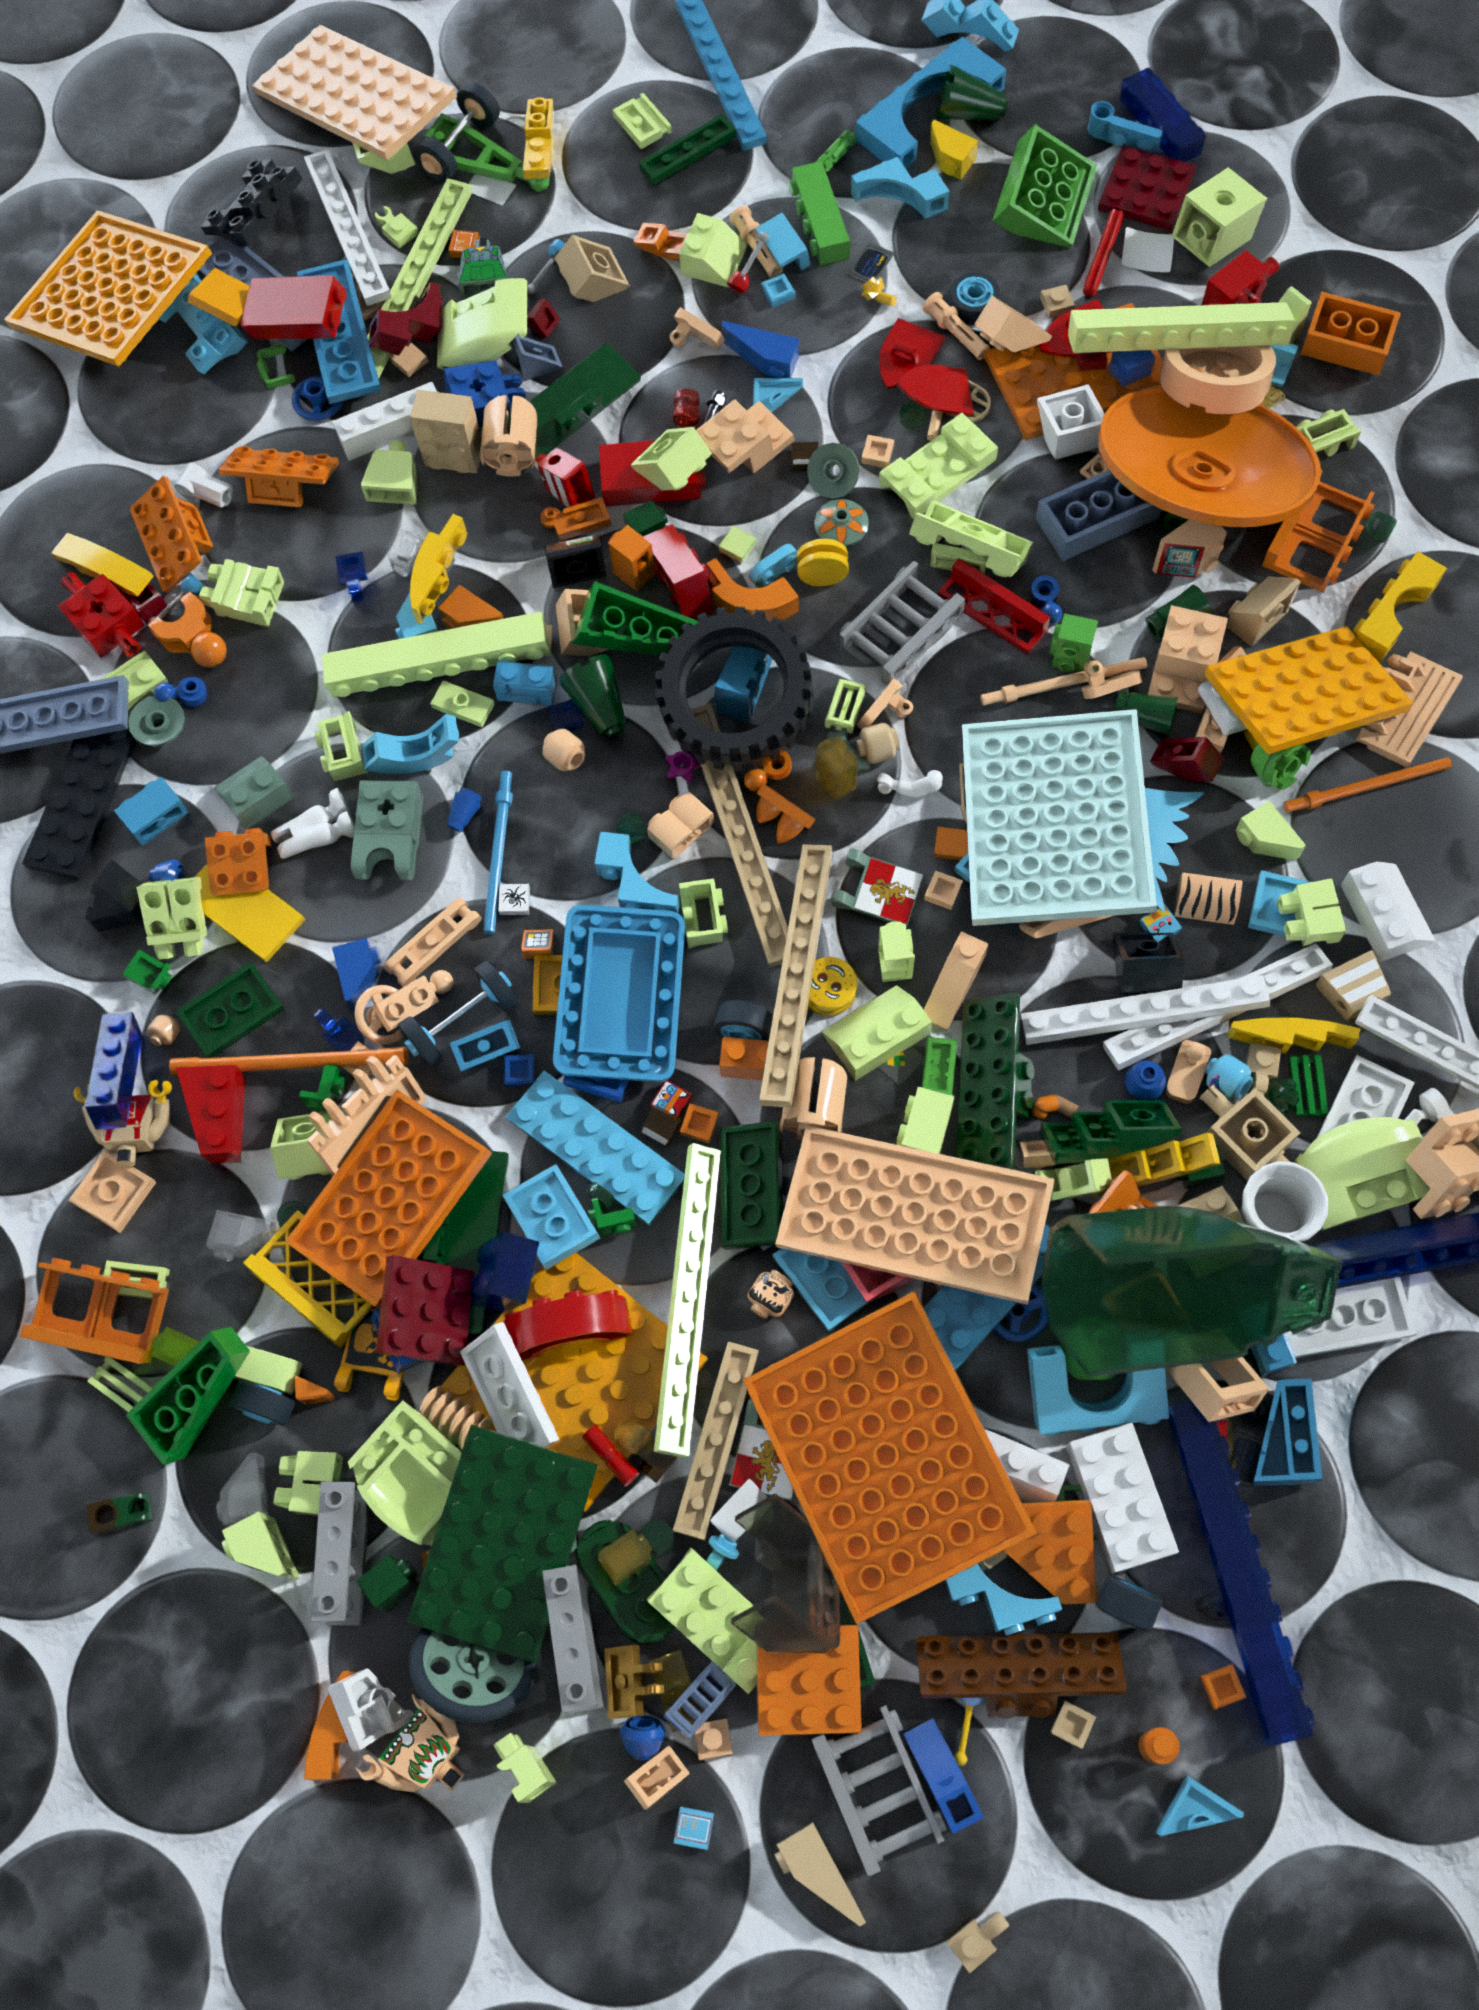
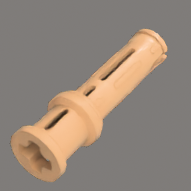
M741 206L732 212L729 220L739 230L740 238L754 250L759 241L756 228L760 224L751 217L752 213L749 207ZM763 243L761 248L768 258H765L761 250H759L756 257L766 270L769 278H774L782 273L783 267L778 265Z
M939 292L929 296L922 307L923 311L926 314H931L937 320V325L940 328L948 329L978 360L983 359L985 351L989 350L990 346L958 317L957 309L954 306L950 307L943 300V296Z

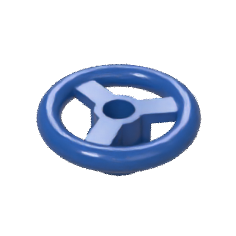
M312 376L301 381L294 389L291 399L295 412L300 417L310 421H322L331 418L340 410L344 402H336L328 410L322 412V405L327 399L322 376ZM300 396L310 400L313 405V413L301 407Z
M1034 1284L1031 1288V1293L1035 1295V1299L1028 1301V1305L1018 1302L1014 1306L1022 1307L1024 1309L1023 1315L1015 1316L1012 1313V1309L1006 1315L1007 1320L1011 1323L1010 1331L999 1323L993 1329L996 1334L1008 1341L1026 1342L1036 1338L1044 1331L1050 1318V1304L1046 1294L1038 1285ZM1041 1308L1037 1324L1032 1329L1020 1333V1327L1029 1321L1031 1311Z

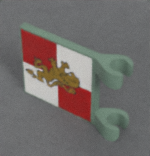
M850 849L845 861L846 865L853 868H864L855 897L845 891L836 890L833 895L832 906L839 909L853 910L887 922H901L906 924L907 928L924 874L870 857L857 849Z
M750 1399L746 1408L729 1486L740 1488L748 1479H751L765 1495L792 1501L794 1489L765 1427L757 1424L759 1414L752 1399Z

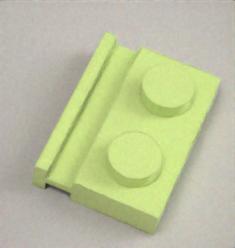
M644 93L640 94V98L636 100L633 98L613 109L614 118L640 149L661 139L662 134L666 132L670 134L672 132L671 124Z
M145 650L101 678L106 679L121 675L127 678L129 681L128 710L146 697L151 696L158 684L163 682L169 683Z

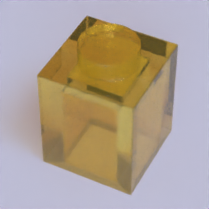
M634 1529L602 1549L597 1559L614 1585L617 1586L649 1564L652 1557L650 1555L652 1548L642 1534L638 1536Z

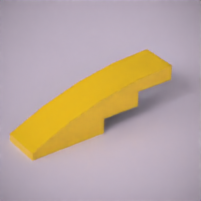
M69 533L64 536L51 552L58 561L75 566L82 574L96 578L103 573L119 591L137 597L154 577L151 572L102 546Z
M1259 1018L1232 1022L1226 1037L1248 1044L1256 1043L1281 1048V1053L1283 1054L1287 1053L1291 1045L1318 1052L1325 1042L1351 1049L1359 1039L1361 1028L1330 1021L1304 1018Z
M1207 1132L1180 1142L1173 1140L1149 1149L1108 1158L1112 1180L1118 1177L1122 1171L1126 1170L1132 1174L1137 1187L1219 1165L1220 1160L1214 1136L1212 1133ZM1106 1191L1092 1193V1195H1104Z

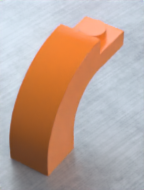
M716 558L706 563L710 574V579L707 582L712 589L713 604L717 608L725 607L726 613H736V606L745 607L746 614L754 615L757 609L765 612L766 620L771 622L774 617L782 621L799 612V596L784 576L765 587L751 589L735 583Z

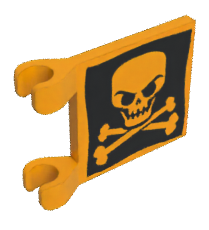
M371 1309L348 1335L341 1365L334 1380V1386L340 1392H349L352 1385L353 1371L389 1376L383 1393L388 1400L398 1401L404 1372L397 1374L389 1355L376 1353L378 1332L371 1320L374 1309Z

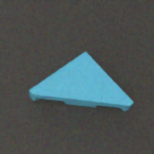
M754 378L753 405L760 401L772 413L803 387V378Z
M1186 1776L1155 1833L1159 1836L1192 1830L1240 1819L1245 1813L1189 1776Z

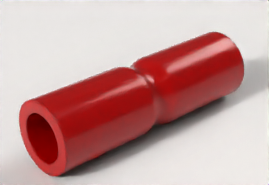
M597 1425L592 1426L586 1431L582 1439L601 1460L605 1461L606 1466L625 1487L637 1478L639 1472L620 1451L616 1450L615 1445Z

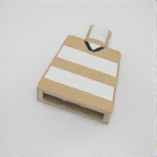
M1372 950L1323 973L1315 984L1318 990L1347 1021L1359 1016L1370 995L1384 1002L1391 995L1390 988Z

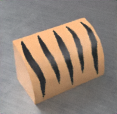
M1182 872L1177 884L1174 917L1234 925L1239 909L1242 881Z

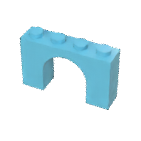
M1156 1333L1123 1337L1126 1361L1125 1381L1113 1397L1097 1403L1081 1401L1069 1393L1065 1355L1059 1345L1027 1349L1034 1423L1039 1434L1059 1436L1063 1434V1431L1091 1432L1096 1427L1109 1426L1116 1428L1136 1422L1156 1424L1161 1419H1169L1163 1343Z

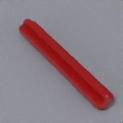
M1113 209L1110 211L1082 292L1085 296L1094 297L1098 291L1123 221L1124 213L1121 210Z

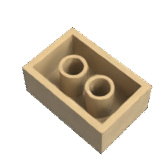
M417 390L410 419L424 465L436 470L448 469L459 473H477L480 463L482 437L472 397Z

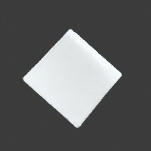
M1126 227L1122 265L1144 271L1170 272L1174 246L1172 234L1148 233Z

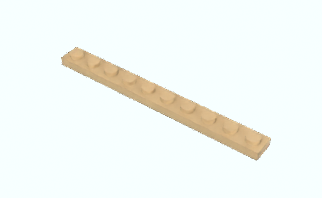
M711 703L690 709L694 717L703 726L720 732ZM706 760L705 764L700 763L769 968L781 965L788 926L733 766L731 764H724L723 770L715 769L713 762Z
M802 845L759 1097L761 1106L792 1108L833 854L831 845Z

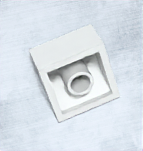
M1089 384L1037 399L1044 439L1055 460L1099 448L1098 433L1105 413Z

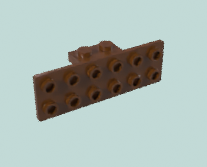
M1116 1632L917 1637L920 1696L922 1699L987 1698L988 1717L1010 1719L1033 1716L1035 1718L1056 1716L1058 1696L1126 1694L1127 1687L1119 1639Z

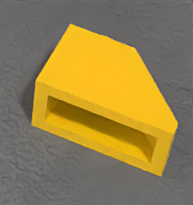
M933 120L931 123L930 143L938 169L947 175L961 180L977 158L978 140Z

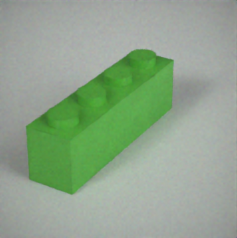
M822 161L792 168V180L788 182L791 196H796L795 205L798 216H803V231L805 236L809 235L810 237L809 247L812 256L817 257L819 266L850 259V239Z

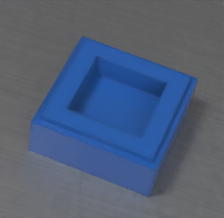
M534 1054L504 1055V1086H531L535 1082Z

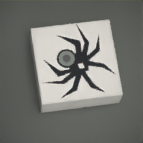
M500 884L499 914L529 915V884Z

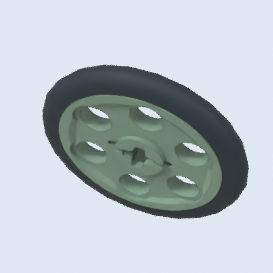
M421 1628L412 1642L409 1654V1673L415 1689L424 1702L432 1709L452 1720L466 1723H485L499 1719L515 1710L527 1698L534 1684L536 1663L512 1656L515 1662L511 1665H503L497 1660V1656L502 1654V1652L459 1639L460 1643L458 1645L448 1646L442 1641V1637L446 1634L427 1628ZM469 1654L474 1664H478L476 1675L475 1669L472 1668L471 1663H467ZM442 1662L448 1667L449 1671L445 1674H436L431 1670L430 1666L433 1663ZM491 1681L499 1682L504 1687V1691L500 1694L491 1693L486 1688V1684ZM457 1686H465L470 1690L471 1695L468 1698L461 1699L456 1697L452 1690Z

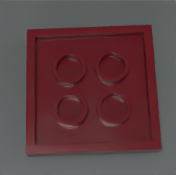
M1123 145L1100 198L1098 210L1110 213L1113 209L1121 210L1124 213V218L1172 231L1197 165Z
M396 1255L387 1256L376 1353L452 1366H465L460 1351L467 1346L474 1271Z

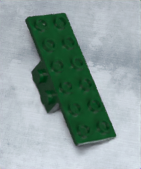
M604 343L529 401L537 413L535 460L540 454H548L641 381L640 374L608 343ZM511 416L509 417V426H508V434H509V435H510Z
M1017 993L968 999L963 1002L957 1158L1011 1170L1015 1167L1016 1118L1018 1120L1030 1119L1031 1108L1034 1103L1031 1093L1034 1066L1032 1060L1018 1052L1020 995Z
M491 1151V1156L420 1253L424 1261L474 1271L468 1334L481 1335L509 1163V1154L507 1152Z

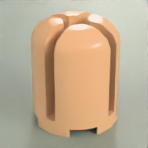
M507 395L497 396L489 401L484 409L480 460L483 466L485 462L488 466L496 469L497 475L508 477L520 476L522 470L527 469L531 465L533 468L537 413L530 402L523 397L513 395L509 435Z
M806 1057L799 1060L792 1108L783 1107L779 1128L781 1133H783L785 1128L797 1134L796 1140L802 1141L806 1125L842 1132L847 1074L842 1066L832 1060L824 1058L822 1060L816 1113L810 1112L815 1074V1057Z

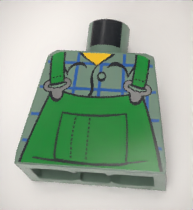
M486 238L475 240V248H465L462 251L458 276L462 300L495 287V280L508 279L500 247L497 245L490 246V242Z

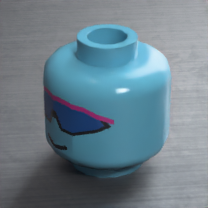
M1230 1054L1223 1055L1218 1059L1213 1058L1205 1068V1073L1208 1074L1206 1078L1207 1086L1210 1088L1212 1085H1215L1228 1100L1236 1097L1242 1098L1249 1091L1253 1083L1250 1067Z

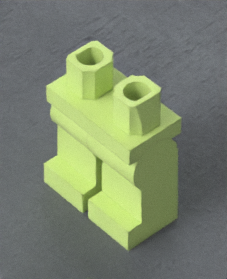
M225 559L224 565L210 564L208 580L217 584L215 589L202 587L199 594L200 601L205 606L214 608L217 616H227L269 627L276 607L275 603L278 601L284 584L279 567L268 566L267 569L252 567L245 563H234V560Z
M201 877L146 882L137 887L147 934L148 946H154L158 960L175 957L174 943L183 942L185 956H198L203 953V938L208 934L200 889H202Z

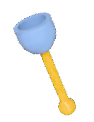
M961 1698L966 1704L959 1750L954 1755L958 1766H964L967 1763L965 1750L972 1710L974 1706L983 1702L984 1698Z

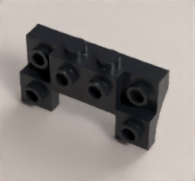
M272 159L253 160L248 164V170L241 177L247 185L228 209L219 210L217 208L210 211L206 215V221L200 228L205 235L225 238L237 246H249L303 180L296 167H276Z

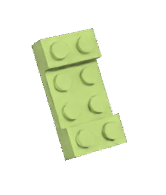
M961 413L941 428L939 436L906 460L900 457L880 471L879 486L881 488L891 487L904 500L910 516L914 519L917 512L924 514L927 511L931 501L939 503L995 462L998 447L972 421Z
M931 501L925 515L916 513L909 535L917 537L916 540L925 545H935L945 537V541L950 544L964 545L971 548L970 551L979 556L987 555L989 557L985 567L992 569L994 574L1001 577H1011L1026 563L1033 544L1032 541L936 501Z
M690 1548L678 1566L646 1600L749 1694L757 1684L756 1627L777 1626Z

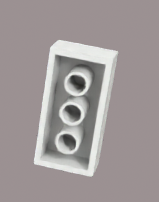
M1133 1423L1071 1441L1066 1446L1076 1479L1082 1489L1083 1499L1090 1500L1092 1524L1110 1575L1179 1553Z

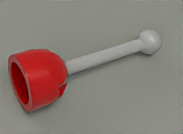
M766 232L759 234V241L743 271L734 272L727 281V285L740 294H745L749 287L750 278L747 272L763 243L769 239V235Z

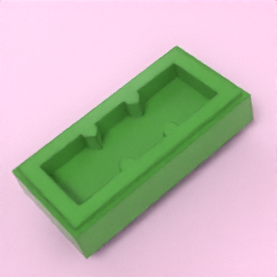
M927 1037L922 1088L952 1096L957 1040Z

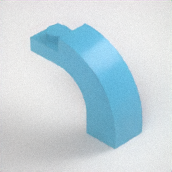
M445 714L428 730L410 736H393L375 732L362 744L364 770L382 774H406L428 770L447 762L453 757L452 747L459 742L456 717Z

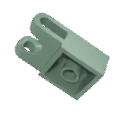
M360 780L351 856V871L355 879H369L374 865L380 860L389 859L395 862L394 868L400 880H413L423 807V794L417 781Z

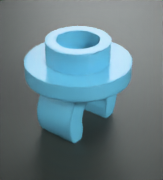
M720 1534L719 1537L712 1535L709 1539V1543L714 1550L706 1562L715 1570L722 1566L727 1557L737 1559L739 1552L736 1549L737 1543L724 1534Z

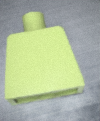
M393 440L390 442L389 450L377 449L373 452L361 482V488L366 501L417 505V468L413 454L406 451V444L404 442Z

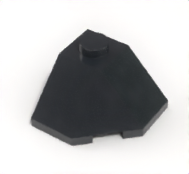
M110 860L92 884L91 894L95 895L93 907L87 908L85 919L99 932L139 923L143 917L137 887L143 883L116 862Z

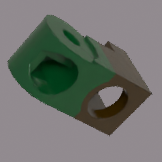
M149 1493L132 1494L86 1503L89 1531L96 1537L153 1521Z

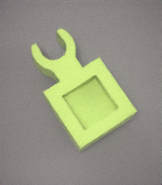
M387 206L383 207L386 216L381 217L375 213L377 223L382 226L383 235L399 249L419 235L417 227L402 213L394 217L391 209Z

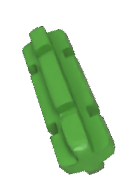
M849 130L844 131L840 138L817 160V162L822 161L825 172H828L833 164L856 142L854 133H851Z

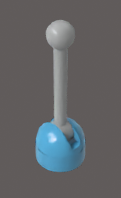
M554 239L548 249L550 259L534 281L527 285V294L532 295L535 293L537 284L554 262L557 263L555 256L565 245L563 241Z
M189 573L181 582L182 592L156 617L164 618L186 593L191 592L198 596L204 585L193 574ZM151 617V618L149 619L148 623L151 622V621H152L154 618H156V617Z

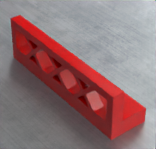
M958 558L952 565L951 577L939 589L937 595L943 600H950L953 595L948 591L954 584H957L965 590V596H962L965 602H967L964 605V614L1028 655L1047 633L1050 616L962 559ZM983 601L987 604L988 610L976 611L972 608L971 602ZM994 616H1006L1010 619L1011 625L999 626L995 623ZM1027 630L1034 634V636L1027 644L1017 637V631Z

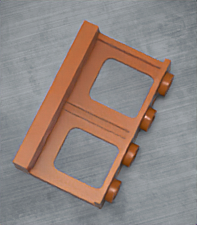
M1319 482L1314 497L1308 506L1298 514L1283 521L1267 551L1262 566L1288 578H1297L1302 584L1324 593L1329 583L1335 584L1342 570L1338 568L1340 561L1346 563L1353 547L1349 546L1351 540L1357 542L1364 526L1360 525L1362 519L1368 521L1375 505L1370 503L1375 492L1371 491L1365 501ZM1328 501L1356 514L1357 518L1347 535L1337 534L1313 523L1312 518L1321 502ZM1300 543H1306L1334 556L1335 560L1324 578L1316 577L1290 564V560Z
M52 1258L51 1263L39 1262L38 1267L46 1268L32 1325H23L20 1337L138 1364L151 1363L169 1292L168 1288L159 1287L160 1281L141 1277L140 1282L129 1280L130 1274L111 1271L110 1276L99 1274L101 1268L82 1264L81 1269L70 1267L71 1261ZM64 1273L87 1277L94 1282L86 1318L83 1321L63 1318L53 1314V1305L60 1278ZM123 1286L146 1290L153 1295L146 1328L142 1334L117 1330L111 1325L118 1293Z

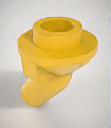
M873 276L861 286L864 291L860 295L868 301L873 298L877 302L892 307L895 305L896 296L882 292L885 286L882 283L883 279L881 277L876 280Z

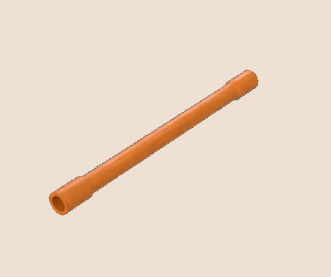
M393 1047L342 1052L218 1058L187 1057L172 1058L169 1062V1070L172 1076H178L175 1067L236 1065L241 1071L324 1068L325 1065L337 1067L368 1065L366 1059L370 1056L376 1057L383 1066H386L385 1063L394 1055L400 1059L403 1065H407L409 1054L407 1047Z

